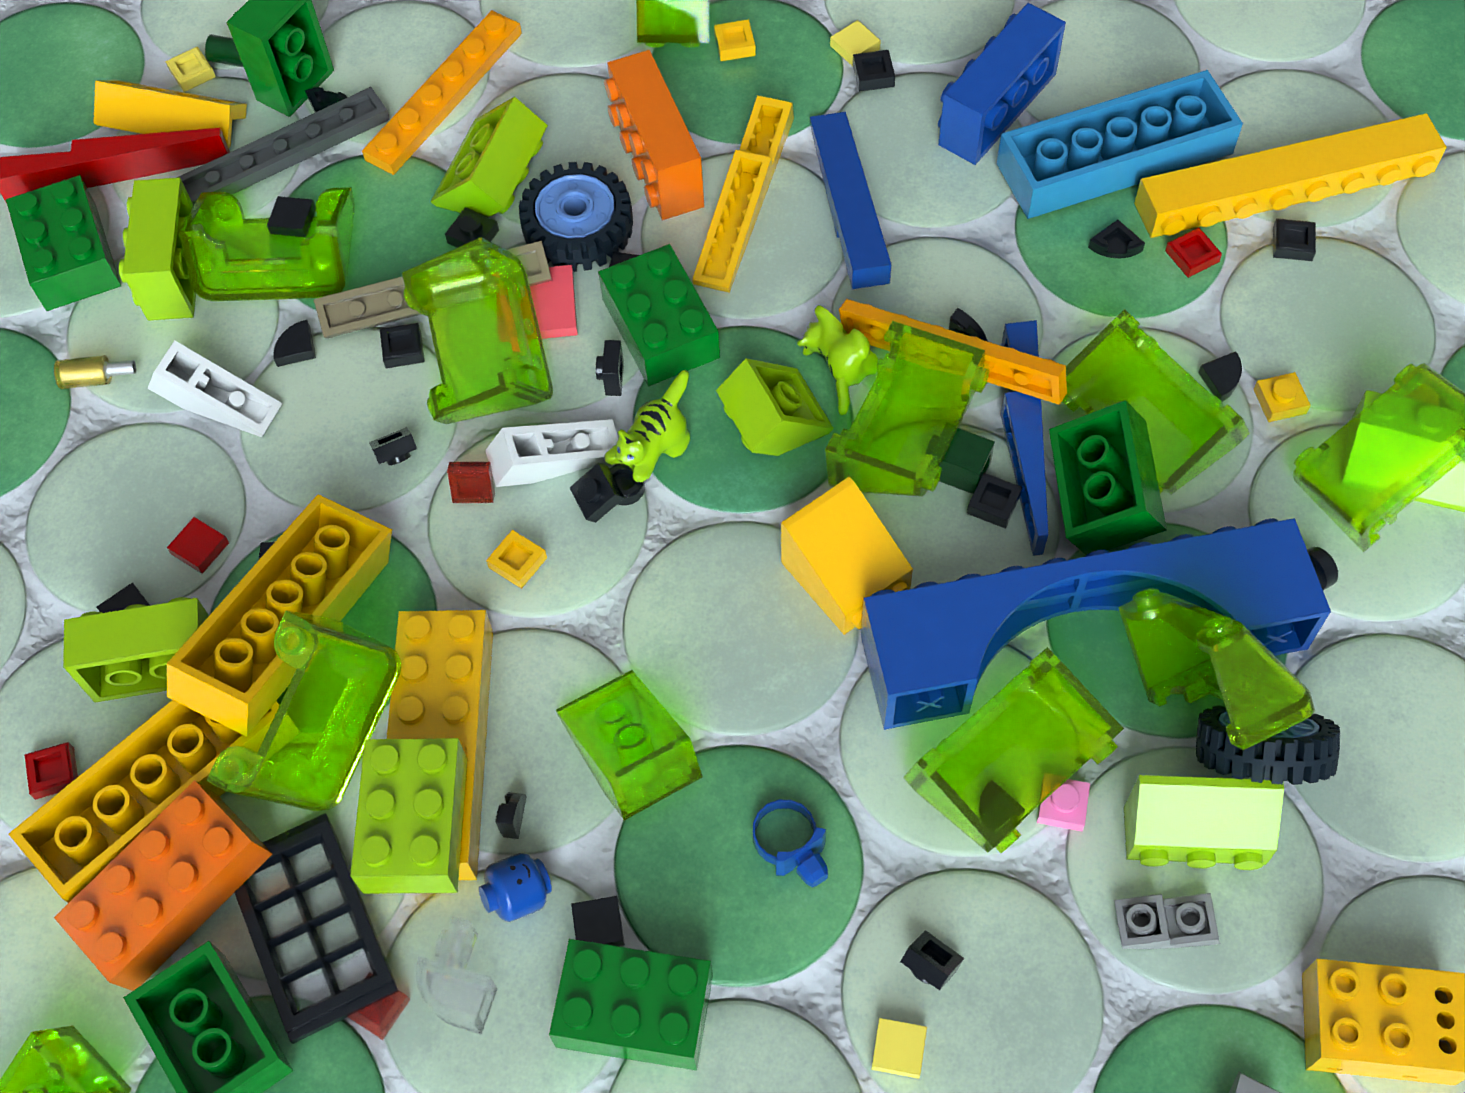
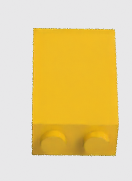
M850 476L781 522V563L844 635L855 627L861 629L863 599L865 597H870L875 592L881 590L898 592L911 588L913 568Z

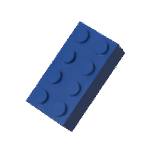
M1027 3L1018 14H1012L997 37L992 36L977 59H971L966 64L962 75L955 82L948 83L943 90L940 99L943 107L942 115L938 121V128H940L938 145L976 165L997 142L1001 134L1005 133L1056 75L1066 22L1030 3Z

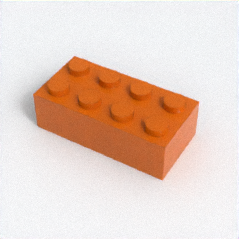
M650 50L607 62L609 78L604 80V85L608 98L612 102L611 105L607 106L609 117L614 127L620 126L621 128L619 135L625 153L631 152L634 157L631 161L637 180L644 179L645 181L644 192L650 208L656 207L662 220L703 208L704 193L701 156Z
M194 780L54 918L109 983L133 991L141 986L272 853L217 794Z

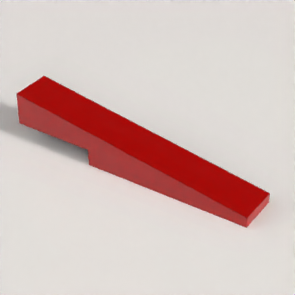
M220 128L72 140L71 151L0 157V194L6 202L8 198L79 175L86 187L91 188L204 165L230 153V150Z

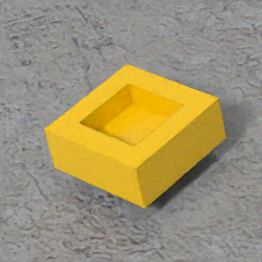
M749 19L714 25V36L720 61L756 56V46Z
M1295 372L1258 380L1253 389L1268 422L1307 414L1311 406Z
M511 530L488 557L486 562L489 569L522 589L547 559V555L543 548L516 531Z

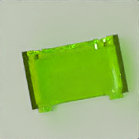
M352 187L330 188L320 193L316 201L317 216L313 217L306 238L270 234L267 228L269 218L245 219L241 203L235 196L226 192H201L179 230L189 278L194 292L199 297L208 301L320 298L342 292L348 278L355 204Z
M481 237L402 272L405 285L403 294L406 303L411 309L428 316L442 384L433 386L430 389L429 398L427 399L428 410L433 416L434 421L451 424L537 405L552 398L553 386L526 271L517 256Z
M1124 309L1066 366L1067 394L1062 402L1072 412H1075L1080 407L1086 414H1090L1126 400L1147 422L1160 494L1165 490L1172 495L1237 447L1250 435V432L1243 418L1228 404L1224 407L1219 398L1213 397L1160 348L1154 338L1149 337L1141 328L1139 329L1140 323Z
M892 321L884 336V340L890 343V353H887L884 359H879L877 363V377L849 430L843 428L840 435L833 433L825 448L828 484L834 487L850 476L863 493L923 497L927 490L933 492L936 489L942 472V468L939 466L975 392L982 393L989 377V369L984 368L985 350Z
M1425 363L1417 367L1414 364L1406 366L1394 378L1393 382L1395 384L1318 448L1315 449L1313 446L1307 448L1294 461L1296 466L1293 472L1294 481L1363 552L1380 540L1377 532L1386 525L1384 519L1389 525L1394 523L1400 511L1462 461L1465 463V392Z
M1154 588L1136 593L1132 597V601L1118 607L1149 702L1159 707L1167 704L1166 697L1172 694H1183L1185 701L1188 703H1192L1208 694L1224 701L1231 724L1226 726L1230 743L1242 750L1306 720L1315 712L1310 690L1241 622L1173 595L1160 593L1158 589Z
M286 610L275 633L274 649L282 661L296 668V672L258 752L243 746L229 747L222 751L216 759L206 781L224 791L311 811L330 810L338 805L345 794L363 755L364 741L371 738L399 678L401 660L397 652L390 646L336 619Z
M1048 647L952 734L921 757L903 777L918 795L987 853L994 847L1002 853L1021 836L1016 827L1022 820L1091 758L1098 765L1118 747L1113 739L1124 729Z

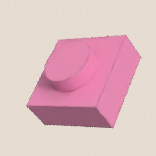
M1045 775L1042 782L1037 823L1083 831L1090 783Z

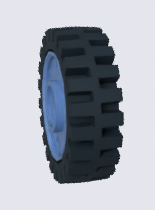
M568 162L569 169L564 170L562 165L559 164L553 166L554 174L551 175L546 169L540 173L541 181L533 178L529 182L530 189H524L522 200L519 202L520 224L526 245L542 241L547 262L551 261L553 267L563 266L565 263L566 265H572L573 271L577 272V264H583V269L586 271L592 269L593 261H596L598 266L601 267L607 264L606 255L612 258L613 252H619V248L625 249L628 244V238H631L632 205L626 185L623 181L619 182L618 176L614 172L607 174V169L600 165L594 171L592 163L584 162L582 169H578L577 162Z
M1243 703V706L1237 704H1226V707L1220 705L1213 706L1212 709L1207 708L1203 710V713L1200 712L1196 735L1197 761L1204 763V767L1208 769H1216V773L1222 775L1232 773V778L1242 780L1248 777L1251 778V782L1262 783L1263 780H1270L1272 784L1283 785V781H1288L1292 785L1302 784L1303 781L1316 783L1319 779L1325 781L1330 779V776L1336 774L1340 750V727L1335 725L1334 721L1324 719V716L1319 714L1309 715V711L1301 709L1292 711L1291 707L1281 706L1280 708H1273L1270 704H1262V707L1255 706L1253 703Z

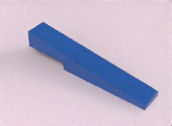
M846 112L810 117V127L836 236L840 238L851 288L859 289L890 284L892 264Z
M1037 320L1005 324L1001 346L1014 348L1020 352L1039 357ZM1011 390V392L1004 394L1001 419L1016 485L1022 487L1020 502L1033 556L1043 555L1049 533L1041 399Z

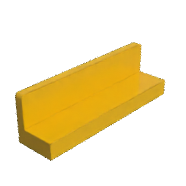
M119 80L95 81L94 124L98 126L141 134L220 128L228 148H230L232 120L246 118L247 104Z

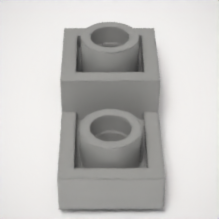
M1211 893L1163 899L1162 894L1114 900L1122 949H1168L1220 944Z

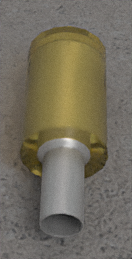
M106 355L56 360L54 364V376L60 389L108 385L111 383L112 376L136 374L137 371L134 360L110 363Z

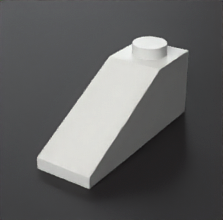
M175 340L155 369L148 386L149 390L182 409L259 437L264 435L282 405L278 400Z
M613 419L506 427L499 431L485 451L496 487L533 484L590 468L597 463H606L604 455L610 448L616 445L618 435Z

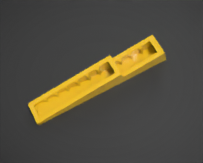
M757 95L740 149L734 152L692 278L694 285L730 293L794 120L792 102Z

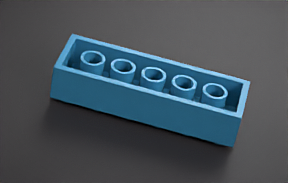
M1205 70L1002 133L997 166L1027 219L1137 185L1142 178L1190 168L1234 153L1243 123L1210 72Z

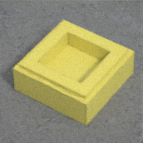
M858 20L830 37V46L850 65L853 64V54L880 50L881 40Z
M198 46L165 61L169 71L183 92L216 77L213 68Z
M879 1018L871 1070L919 1079L927 1027Z

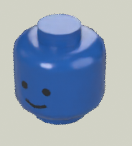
M518 853L490 864L484 873L485 884L479 886V895L488 913L495 911L502 920L507 922L541 910L546 903L547 894L552 891L551 881L543 862L538 858L533 860L525 853Z

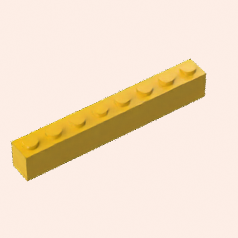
M1425 113L1142 178L1134 204L1150 238L1162 235L1171 236L1192 228L1210 227L1222 221L1235 218L1244 219L1253 214L1270 210H1282L1291 205L1308 201L1317 202L1338 194H1352L1360 189L1377 185H1390L1395 181L1411 177H1424L1435 172L1447 147L1428 114Z

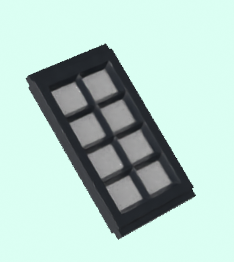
M326 813L262 842L272 855L234 892L284 1029L292 1044L399 992L357 885L350 877L351 870Z

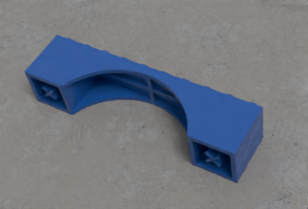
M1270 518L1262 520L1254 526L1239 529L1227 526L1217 529L1212 534L1195 537L1192 534H1183L1168 542L1158 544L1140 542L1120 551L1097 550L1082 558L1071 560L1054 558L1039 566L1028 568L1011 566L999 573L984 576L967 574L956 581L941 584L924 582L913 589L898 592L881 590L863 599L861 640L883 728L886 730L970 714L978 683L995 656L1011 640L1025 630L1056 616L1087 610H1116L1145 615L1180 629L1209 649L1223 665L1308 650L1331 610L1295 518L1282 521Z

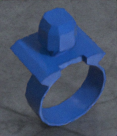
M778 799L766 804L757 813L753 822V843L761 857L767 862L776 865V876H785L797 867V874L811 887H816L828 878L827 865L820 855L826 842V829L816 827L811 812L801 803L793 800ZM776 809H792L800 812L811 824L813 829L812 838L803 847L794 851L778 852L777 857L768 854L759 845L755 836L759 821L767 813Z

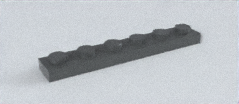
M369 87L179 177L195 210L198 211L390 120L388 111L372 87Z

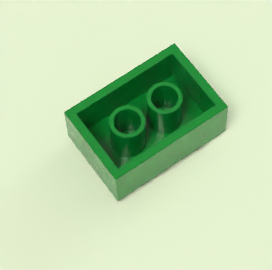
M248 0L227 21L256 100L288 117H291L308 99L305 90L319 87L334 72L312 0Z
M80 175L6 199L29 284L46 311L121 287L96 204Z
M670 244L598 271L602 300L648 387L674 377L683 370L689 371L720 358L719 331Z
M1126 400L1049 429L1065 534L1072 544L1087 555L1097 550H1110L1167 531L1147 422Z
M569 939L549 1036L556 1048L697 1071L713 979L711 961Z
M207 941L123 997L176 1093H263L293 1072L292 1067L226 956L210 941Z

